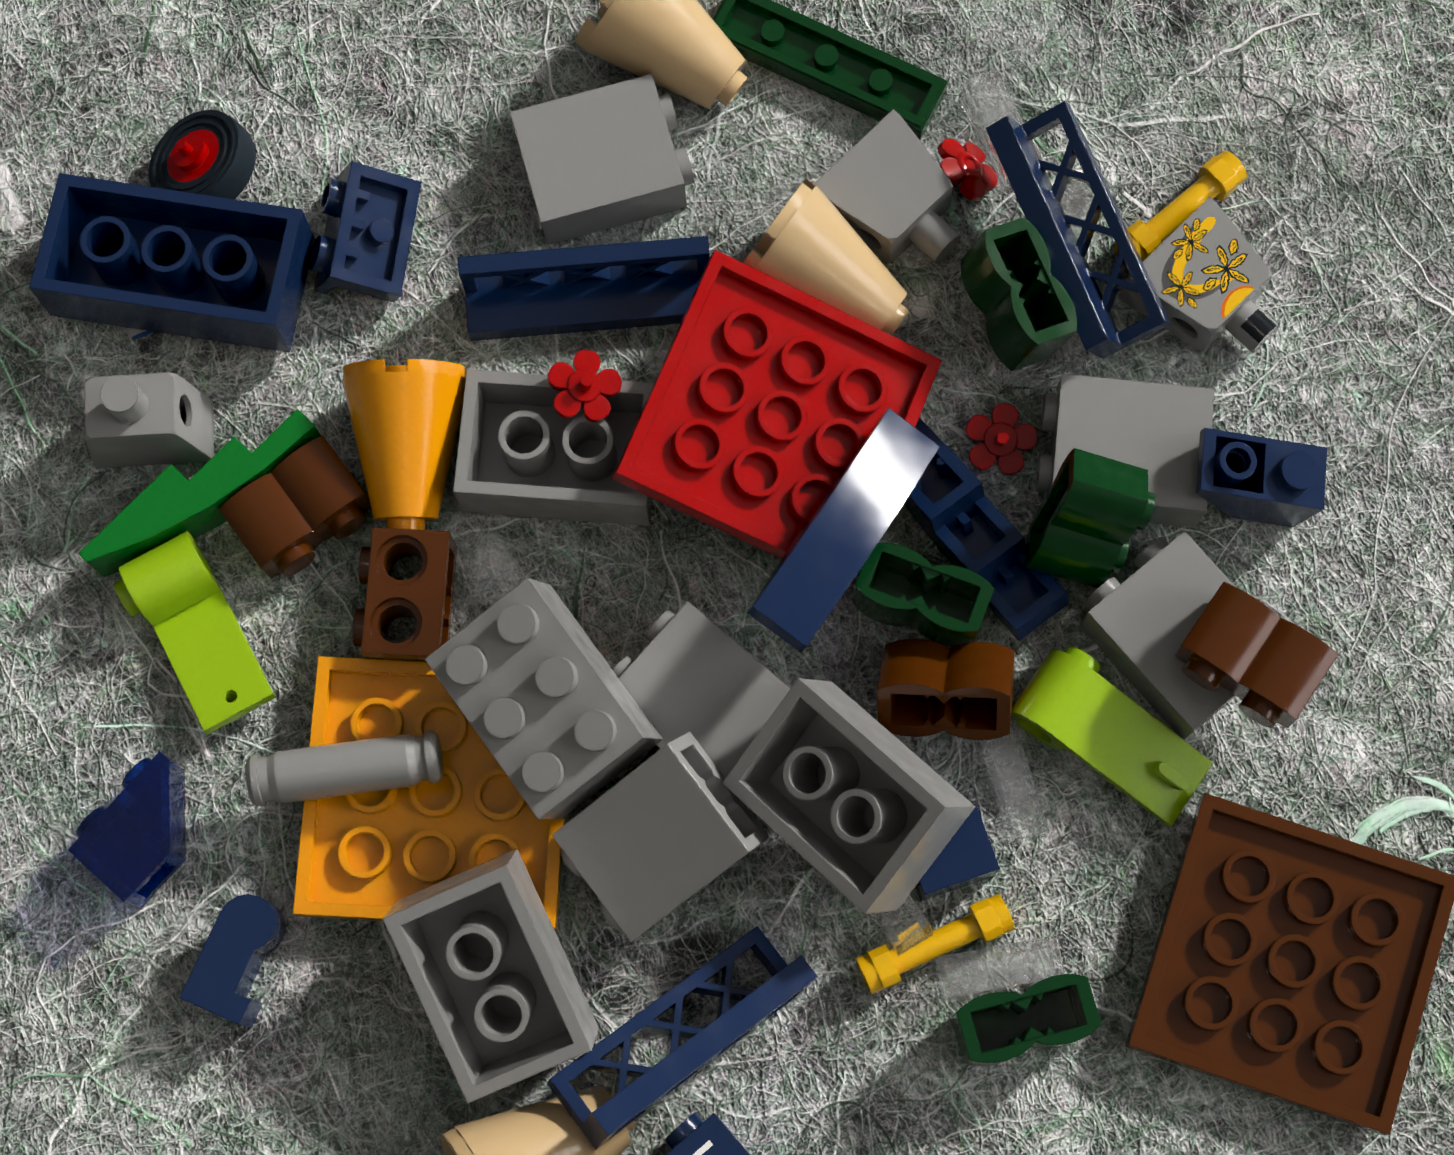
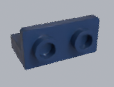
M353 161L346 166L336 179L330 177L327 180L320 202V213L328 215L324 236L320 234L317 236L309 261V269L317 272L314 285L315 292L327 294L336 286L390 302H395L401 297L421 187L420 181Z

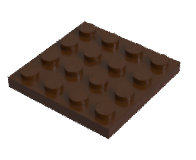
M1203 793L1199 798L1125 1047L1381 1135H1390L1454 902V875Z

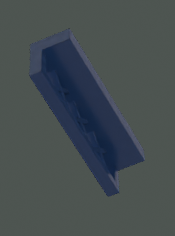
M1063 101L1022 125L1006 116L986 127L985 129L1026 219L1038 230L1047 246L1051 262L1050 273L1063 285L1072 300L1077 317V333L1085 350L1104 359L1170 325L1168 316L1071 106L1066 101ZM1062 124L1069 142L1061 165L1058 166L1040 160L1032 139ZM1076 158L1084 173L1072 170ZM1046 171L1057 174L1053 186ZM1069 178L1088 183L1094 194L1085 220L1065 215L1060 204ZM1101 212L1109 228L1097 225ZM1070 225L1082 228L1078 241ZM1094 232L1114 238L1119 248V253L1110 276L1090 270L1085 259ZM1126 267L1134 283L1122 280ZM1095 280L1107 283L1103 296ZM1119 287L1139 293L1149 314L1148 317L1121 331H1118L1110 314Z
M708 236L458 257L459 276L465 290L467 331L470 341L680 324L710 258Z
M756 926L596 1044L592 1051L581 1055L550 1078L547 1084L595 1150H597L794 1000L818 976L802 955L787 965L763 932ZM751 949L772 978L756 990L732 987L734 961ZM722 971L721 984L707 982ZM691 993L719 997L717 1019L705 1028L680 1024L683 999ZM730 999L740 1001L729 1009ZM671 1009L670 1023L656 1020ZM640 1031L668 1035L666 1057L653 1067L628 1064L631 1038ZM679 1037L689 1039L678 1047ZM620 1046L618 1062L603 1059ZM587 1070L616 1074L614 1096L593 1112L590 1111L570 1084ZM627 1076L637 1077L635 1081L625 1087Z

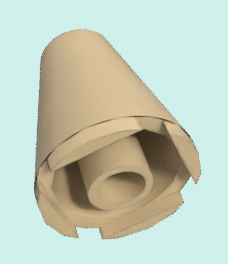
M599 0L598 2L602 4L597 12V15L601 17L600 20L595 24L587 18L576 38V45L585 52L639 77L652 74L656 85L707 109H711L717 101L727 107L748 80V77L740 71L746 59L697 0Z
M807 178L798 187L754 247V250L749 253L743 262L890 335L894 334L910 311L901 304L907 295L904 288L821 189Z
M600 1085L576 1091L591 1112L614 1096V1092L609 1095ZM555 1097L453 1126L450 1130L441 1134L440 1142L445 1155H620L631 1145L628 1131L636 1127V1122L633 1121L595 1150L559 1099Z

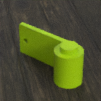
M188 530L119 566L118 569L122 579L114 583L113 586L121 603L131 617L142 613L153 626L207 735L276 698L207 559Z
M1068 646L1065 652L1057 649L1050 650L1012 706L1011 719L1021 729L1042 743L1055 749L1068 750L1163 824L1172 826L1213 762L1099 675L1098 672L1101 669V665L1089 654L1073 646Z

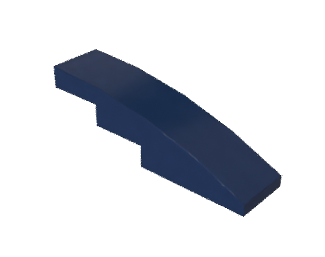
M888 408L876 421L851 462L839 474L813 516L801 528L747 613L801 653L808 646L881 540L940 446Z
M919 417L915 428L940 447L903 505L952 565L963 567L979 574L994 587L988 607L1015 638L1020 641L1069 604L1067 591L1050 574L1025 567L1026 543L1024 536L984 495L980 480Z

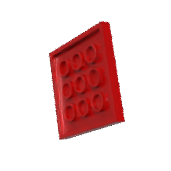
M714 250L611 479L782 559L801 528L813 516L839 474L851 462L876 421L888 408L912 426H916L942 360L732 257Z

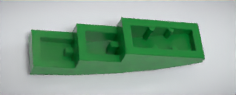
M297 409L252 453L234 436L189 481L170 464L78 554L98 573L106 577L119 572V566L186 530L190 532L193 538H196L227 521L219 511V508L233 495L256 479L270 473L286 457L308 442L320 437L321 434L316 426Z

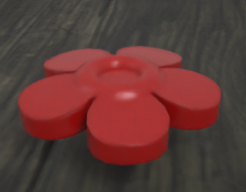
M951 138L945 139L938 146V153L943 159L938 165L949 177L953 187L959 185L960 191L965 198L971 201H979L986 191H992L997 186V175L989 165L982 164L986 160V156L978 146L971 142H967L962 146L958 141Z
M580 350L577 352L573 359V368L565 362H557L551 367L547 381L553 389L561 391L553 401V408L561 417L565 419L575 417L579 413L581 405L584 417L590 422H600L608 417L611 406L607 398L614 397L619 393L622 381L619 373L614 369H605L596 374L601 364L600 357L596 352L591 350Z
M1001 403L995 406L991 412L992 423L989 418L981 414L974 415L969 419L965 428L966 435L973 441L983 442L975 445L969 452V460L975 468L979 470L990 468L994 464L996 457L998 469L1002 474L1013 475L1023 468L1025 463L1024 457L1018 450L1027 451L1032 449L1036 445L1038 438L1037 431L1031 424L1024 423L1014 429L1012 428L1019 417L1015 406L1008 403Z

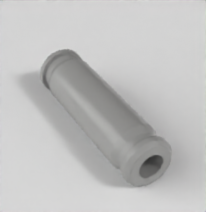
M425 731L422 736L402 734L276 751L267 757L254 754L246 761V784L250 801L257 807L266 806L267 802L270 801L284 804L409 787L426 780H430L431 784L438 783L443 778L442 750L438 734L433 731Z

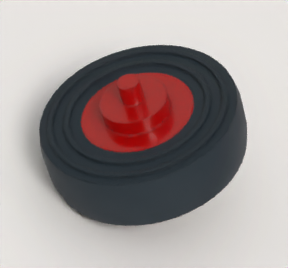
M202 110L192 113L174 124L157 144L149 164L148 176L150 186L236 199L249 182L254 170L256 160L254 142L245 128L224 112Z

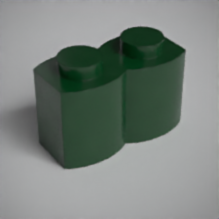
M1025 217L986 229L961 259V277L964 287L972 302L986 315V331L993 351L999 360L1011 371L1049 359L1077 331V317L1072 300L1063 285L1050 274L1051 262L1047 246L1038 230Z
M1073 448L1062 463L1050 493L1040 504L1026 536L1025 567L1095 588H1099L1111 572L1119 573L1128 555L1129 539L1136 529L1144 530L1147 527L1153 514L1155 494L1148 491V470Z
M878 543L862 566L855 585L853 604L864 615L877 622L891 626L913 625L929 640L947 647H953L962 643L975 642L994 587L982 576L969 569L954 565L932 566L921 554L908 547L894 543Z
M1062 974L1045 978L1021 994L995 992L979 996L966 1003L951 1017L963 1063L973 1066L1000 1064L1019 1056L1030 1047L1051 1049L1066 1046L1085 1038L1101 1025L1088 977L1077 974Z

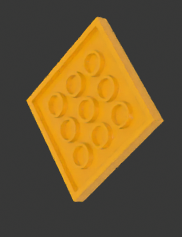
M318 656L309 747L402 734L422 736L425 731H433L438 734L443 758V778L438 783L432 784L430 780H426L409 787L304 801L293 914L298 917L383 921V917L396 901L518 849L554 930L557 931L563 859L561 847L552 835L565 825L566 816L562 819L538 820L427 662Z

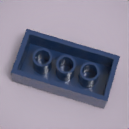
M59 173L29 288L51 316L290 352L308 276L310 255L316 239L302 209Z

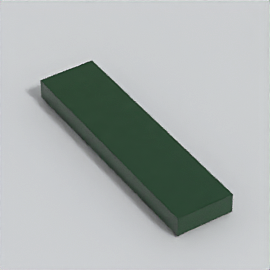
M723 0L713 17L715 23L746 60L878 121H881L894 109L901 115L919 140H921L947 91V80L772 0Z

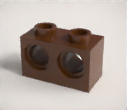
M372 528L371 547L363 546L359 557L360 584L367 585L365 609L357 608L353 619L354 646L361 647V654L365 659L426 662L425 659L450 639L457 545L449 531ZM413 555L422 559L420 570L412 578L407 580L392 578V568L400 558ZM399 617L414 618L416 620V628L409 639L401 643H392L386 640V631L392 621Z

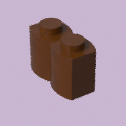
M322 435L294 451L270 473L242 488L219 508V511L259 567L270 578H273L281 573L284 577L292 576L303 570L315 558L313 551L323 541L333 536L337 540L343 539L356 532L366 522L367 516L365 513L371 506L369 497Z
M1224 581L1175 654L1178 659L1185 663L1182 672L1189 679L1210 691H1216L1219 686L1231 691L1242 700L1239 704V709L1255 722L1268 728H1273L1276 723L1287 728L1292 725L1339 655L1308 631L1281 618L1256 598Z
M903 639L886 644L877 689L878 722L892 734L908 737L929 736L942 731L970 740H991L1009 735L1014 693L1015 651L1006 646L990 642H967L951 648L924 639Z

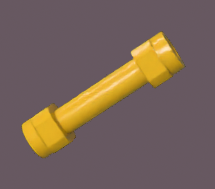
M1224 150L1217 156H1213L1201 166L1196 182L1148 222L1144 223L1141 220H1136L1127 228L1142 262L1209 197L1223 201L1236 190L1238 185L1247 179L1245 167L1234 154ZM1114 241L1113 247L1116 254L1118 255L1119 248L1116 242Z
M1000 894L970 905L968 907V915L891 950H888L886 944L855 958L860 974L870 994L873 995L902 981L900 974L981 938L982 942L986 944L1015 930L1013 919Z

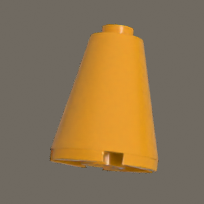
M385 359L353 362L343 366L342 384L373 519L379 522H387V528L425 530V522L438 520L462 415L467 370L461 364L437 360L406 359V365L385 366Z

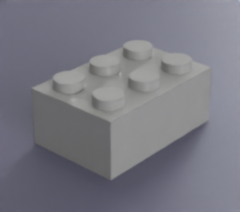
M467 369L453 493L463 512L650 526L653 498L611 478L654 383L621 380L622 386L619 393L614 397L607 398L611 406L608 417L594 423L584 417L582 405L579 413L571 419L561 417L554 410L553 401L561 391H557L549 385L547 381L548 375Z
M526 578L425 659L538 820L562 819L663 740L550 584Z
M798 678L723 781V784L864 914L897 911L976 807L832 681Z
M518 849L396 901L383 917L386 928L467 1103L592 1051L599 1030L598 1024Z

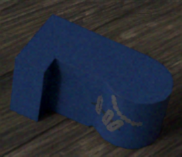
M249 894L237 896L227 902L218 915L179 999L236 1024L252 1028L263 1003L249 998L247 995L264 961L265 955L277 949L284 938L286 930L285 919L279 908L259 896Z

